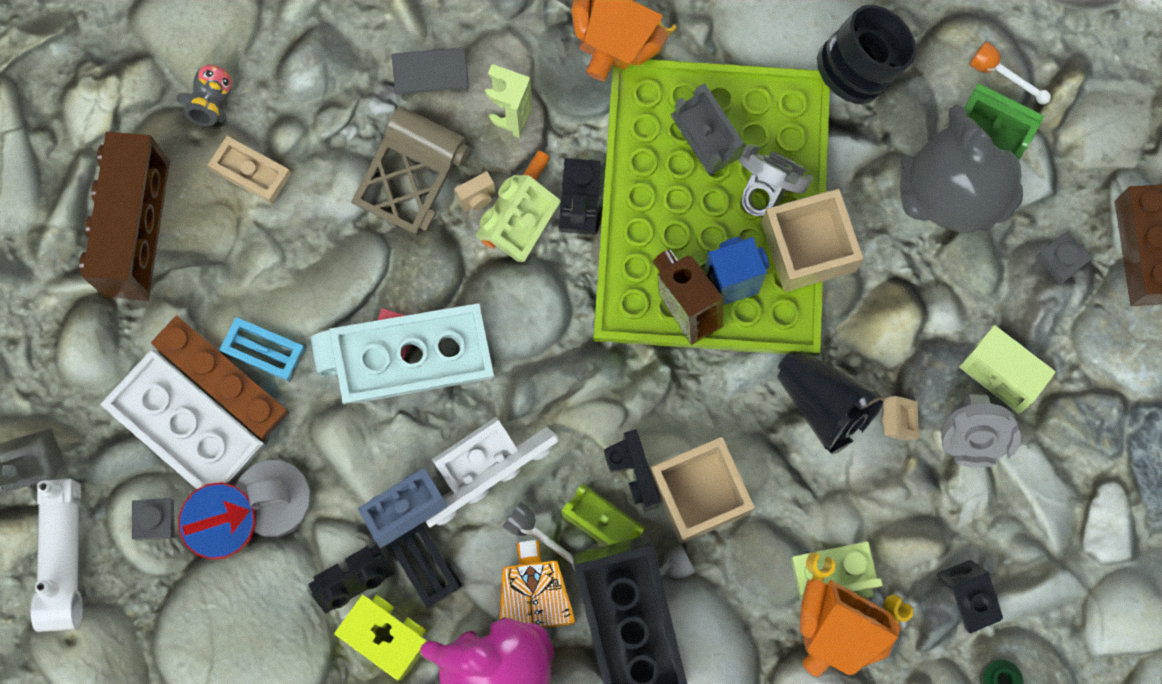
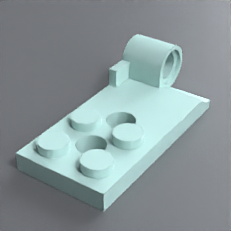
M479 303L331 328L329 331L320 332L310 337L317 375L338 376L343 404L361 403L489 380L494 377ZM445 338L454 339L459 344L460 351L453 357H446L438 349L439 342ZM406 345H416L421 349L423 357L417 363H407L401 357L402 348Z

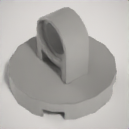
M747 144L739 161L741 165L752 172L742 195V204L748 213L754 216H763L767 208L779 205L786 190L796 193H805L813 177L807 174L803 176L806 170L802 166L771 151L770 155L766 156L758 154L759 146ZM758 188L765 189L769 194V205L765 209L757 208L752 201L753 192Z
M967 394L964 399L963 408L956 410L948 416L941 427L942 447L944 452L951 454L954 457V462L959 465L971 468L991 467L996 465L995 459L1004 456L1006 453L1008 458H1010L1021 444L1019 422L1008 409L1003 406L990 404L988 395Z
M265 460L252 465L240 476L236 485L249 497L250 507L255 509L256 527L254 532L264 537H281L294 532L304 520L306 514L309 513L312 506V491L307 478L294 465L282 460Z

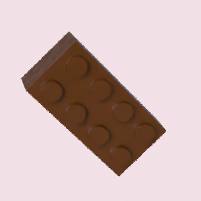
M106 132L104 144H100L97 152L100 170L98 180L93 181L91 189L94 207L92 216H88L86 220L85 232L88 243L86 252H83L80 257V273L104 297L149 301L170 160L151 135Z

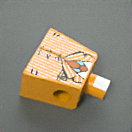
M538 540L516 543L519 565L502 568L499 620L510 618L523 623H535L543 629L575 625L573 611L558 561L542 562L540 542Z

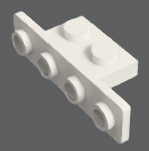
M496 417L432 459L451 491L442 496L448 507L426 520V523L429 527L436 523L437 525L447 523L457 514V509L468 502L475 503L480 501L489 493V488L499 481L506 482L517 476L521 471V466L532 459L539 460L547 456L553 450L552 446L559 441L558 438L546 427L516 447L500 421Z

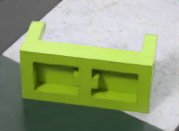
M582 484L577 488V492L572 500L568 501L561 510L563 518L603 546L641 537L647 529L592 489Z

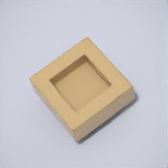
M487 171L454 188L457 201L463 212L470 209L479 210L487 206L492 201V197L496 196L494 182Z
M898 396L883 398L882 424L884 426V436L905 441L919 439L917 401Z

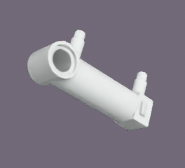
M72 479L38 481L37 583L35 584L37 593L34 594L31 602L32 626L36 632L76 630L81 625L83 614L82 598L78 591L81 484Z

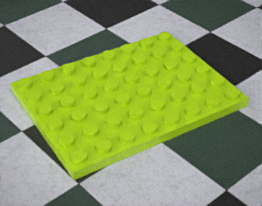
M648 60L641 65L631 64L626 70L613 66L593 341L788 354L790 352L796 354L804 351L812 356H819L821 348L823 281L784 292L761 224L764 215H751L742 204V195L752 172L741 165L738 159L709 176L671 118L676 102L680 98H683L685 102L694 96L695 89L705 83L744 142L743 150L749 144L759 146L758 154L764 156L770 155L771 151L776 152L802 166L806 170L803 176H806V174L812 175L813 179L805 193L786 190L779 205L825 193L830 88L824 83L819 71ZM758 188L753 192L752 201L757 208L765 209L769 205L770 197L765 189ZM735 237H741L742 241L753 237L757 248L762 247L769 262V269L766 270L765 280L759 293L724 305L723 327L691 345L659 294L657 277L659 271L653 264V260L660 253L672 250L678 261L686 256H692L704 272L708 253L719 249L721 243Z

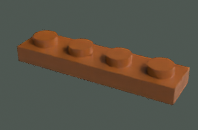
M177 315L152 340L151 344L263 441L289 414L282 405Z

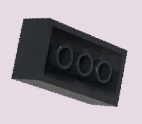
M646 535L572 554L574 569L603 684H687L650 536Z

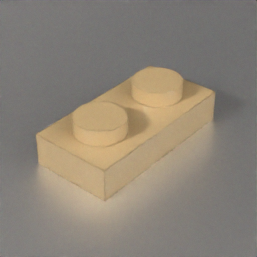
M229 136L225 137L207 165L210 171L270 204H273L291 176L288 168Z

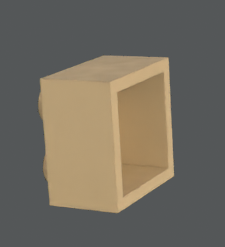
M840 189L767 208L761 224L784 292L854 273L862 263L864 258Z
M723 437L650 468L659 499L679 544L688 542L746 517L755 509Z

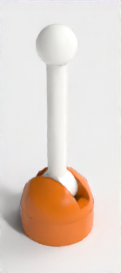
M988 41L982 44L969 63V66L982 73H990L997 70L1034 95L1039 104H1047L1051 99L1048 91L1038 90L1001 65L1000 52Z

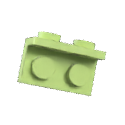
M516 175L506 179L500 186L498 191L499 197L494 206L487 210L480 219V229L476 237L481 241L492 242L517 262H525L561 200L529 175Z
M868 542L815 552L819 553L817 563L819 571L824 567L826 557L832 558L836 565L833 574L824 578L825 584L833 580L865 599L874 597L873 589L883 586L881 578L877 579ZM811 553L791 557L800 602H802L806 582L812 579L813 575L806 567V559Z

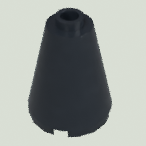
M804 351L796 354L790 352L778 364L777 368L780 370L777 376L778 380L820 443L832 455L848 447L853 442L850 436L858 429L864 432L883 406V401L881 400L883 397L877 391Z

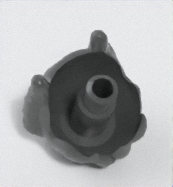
M954 105L949 110V127L934 135L916 154L914 159L909 156L902 158L900 181L902 207L911 218L922 221L930 220L946 230L961 233L990 230L996 223L1008 220L1022 203L1023 186L1021 185L1020 162L1009 149L1000 150L992 143L991 137L973 119L967 116V112L963 107Z

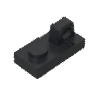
M564 159L559 232L595 235L601 161Z
M635 429L625 432L622 441L604 449L609 471L614 473L633 470L634 481L628 482L634 504L641 503L644 512L657 509L660 506V500L638 431Z

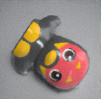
M208 64L199 68L194 76L192 94L179 93L176 96L177 101L184 104L185 117L194 124L206 127L212 126L216 122L224 123L226 121V114L220 106L231 91L232 79L229 73L219 66Z

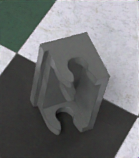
M464 47L391 54L396 95L469 88L467 58Z
M704 83L695 89L694 96L685 102L683 98H680L676 102L671 118L710 176L738 160L742 154L744 142Z

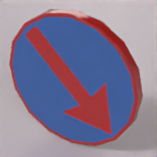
M223 482L206 484L193 491L184 501L178 516L179 534L185 546L195 555L210 560L227 559L241 552L251 540L256 527L255 509L250 507L249 497L238 487Z

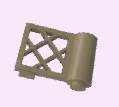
M402 106L398 107L390 118L385 138L351 203L418 236L420 230L427 232L437 214L436 211L432 210V207L451 170L456 165L462 167L469 155L470 147L466 146L467 138ZM389 150H392L402 155L406 168L386 175L383 162ZM408 159H410V160H412V161H414V162H416V163H418V164H417V165H414V166H410V163H409V160H408ZM428 168L439 173L431 187L418 191L413 175L414 172ZM380 170L381 177L375 178ZM408 175L413 193L394 199L388 181ZM384 183L389 201L377 205L364 201L370 187ZM427 195L424 203L422 204L421 197ZM416 199L419 212L413 224L400 218L396 205ZM391 207L393 215L383 209Z

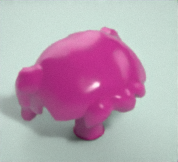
M505 618L492 623L490 635L484 638H479L473 631H466L449 645L427 641L420 648L421 655L439 667L440 684H550L554 646L547 631L535 623H523Z

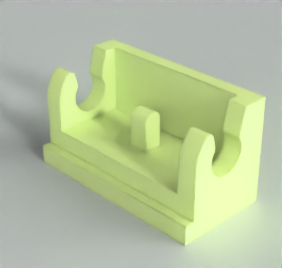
M492 64L488 76L491 77L493 89L487 88L485 93L493 103L500 107H505L506 117L501 118L496 114H490L489 119L494 125L513 132V136L520 138L533 106L530 77Z
M996 325L992 326L959 366L960 369L1018 414L1022 413L1036 400L1056 373V371Z

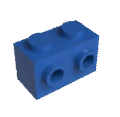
M741 237L731 238L721 243L719 249L708 253L704 273L723 297V306L759 293L765 280L766 270L769 269V262L762 247L757 248L753 237L743 241Z

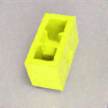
M362 594L334 634L397 681L402 682L421 656V645L427 642L422 636L427 630L409 617L402 623L391 615L395 607L376 594L371 600ZM391 625L392 628L389 633L394 639L391 643L383 641L379 645L380 636L376 631L379 627L387 629Z

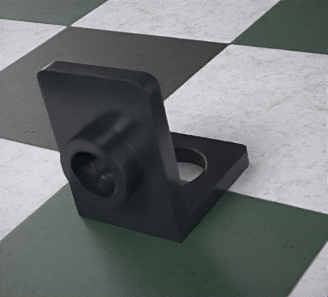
M968 560L937 573L938 580L953 591L965 630L968 633L976 632L1003 619V614L987 570L974 561ZM970 572L965 576L953 578L956 574Z

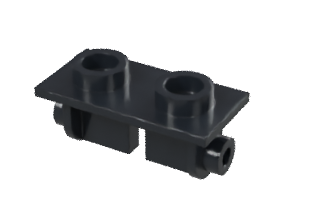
M367 545L365 548L345 558L350 569L348 572L343 573L337 563L318 575L313 576L314 581L310 582L308 586L312 592V598L326 614L333 609L345 606L350 599L367 589L378 587L385 579L392 576L393 572L383 559L384 556L379 547L375 545L370 548Z

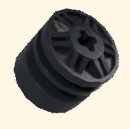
M874 4L864 5L853 12L841 25L840 29L820 47L817 55L818 71L824 83L840 98L859 105L871 103L914 62L917 53L915 39L909 27L898 15L881 6Z

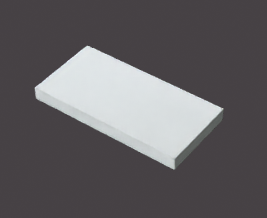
M153 348L100 404L196 489L212 483L223 482L231 485L266 446Z

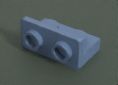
M424 467L382 494L373 497L357 509L374 540L382 548L444 510L448 505Z

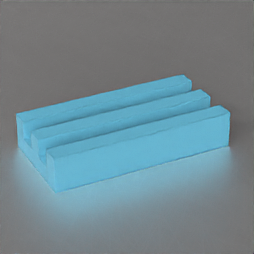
M235 317L219 349L224 355L289 383L293 377L292 372L294 368L296 369L299 364L300 356H303L306 350L301 344L238 317ZM240 329L292 351L290 357L239 336ZM233 343L239 344L285 364L284 369L278 368L232 348Z

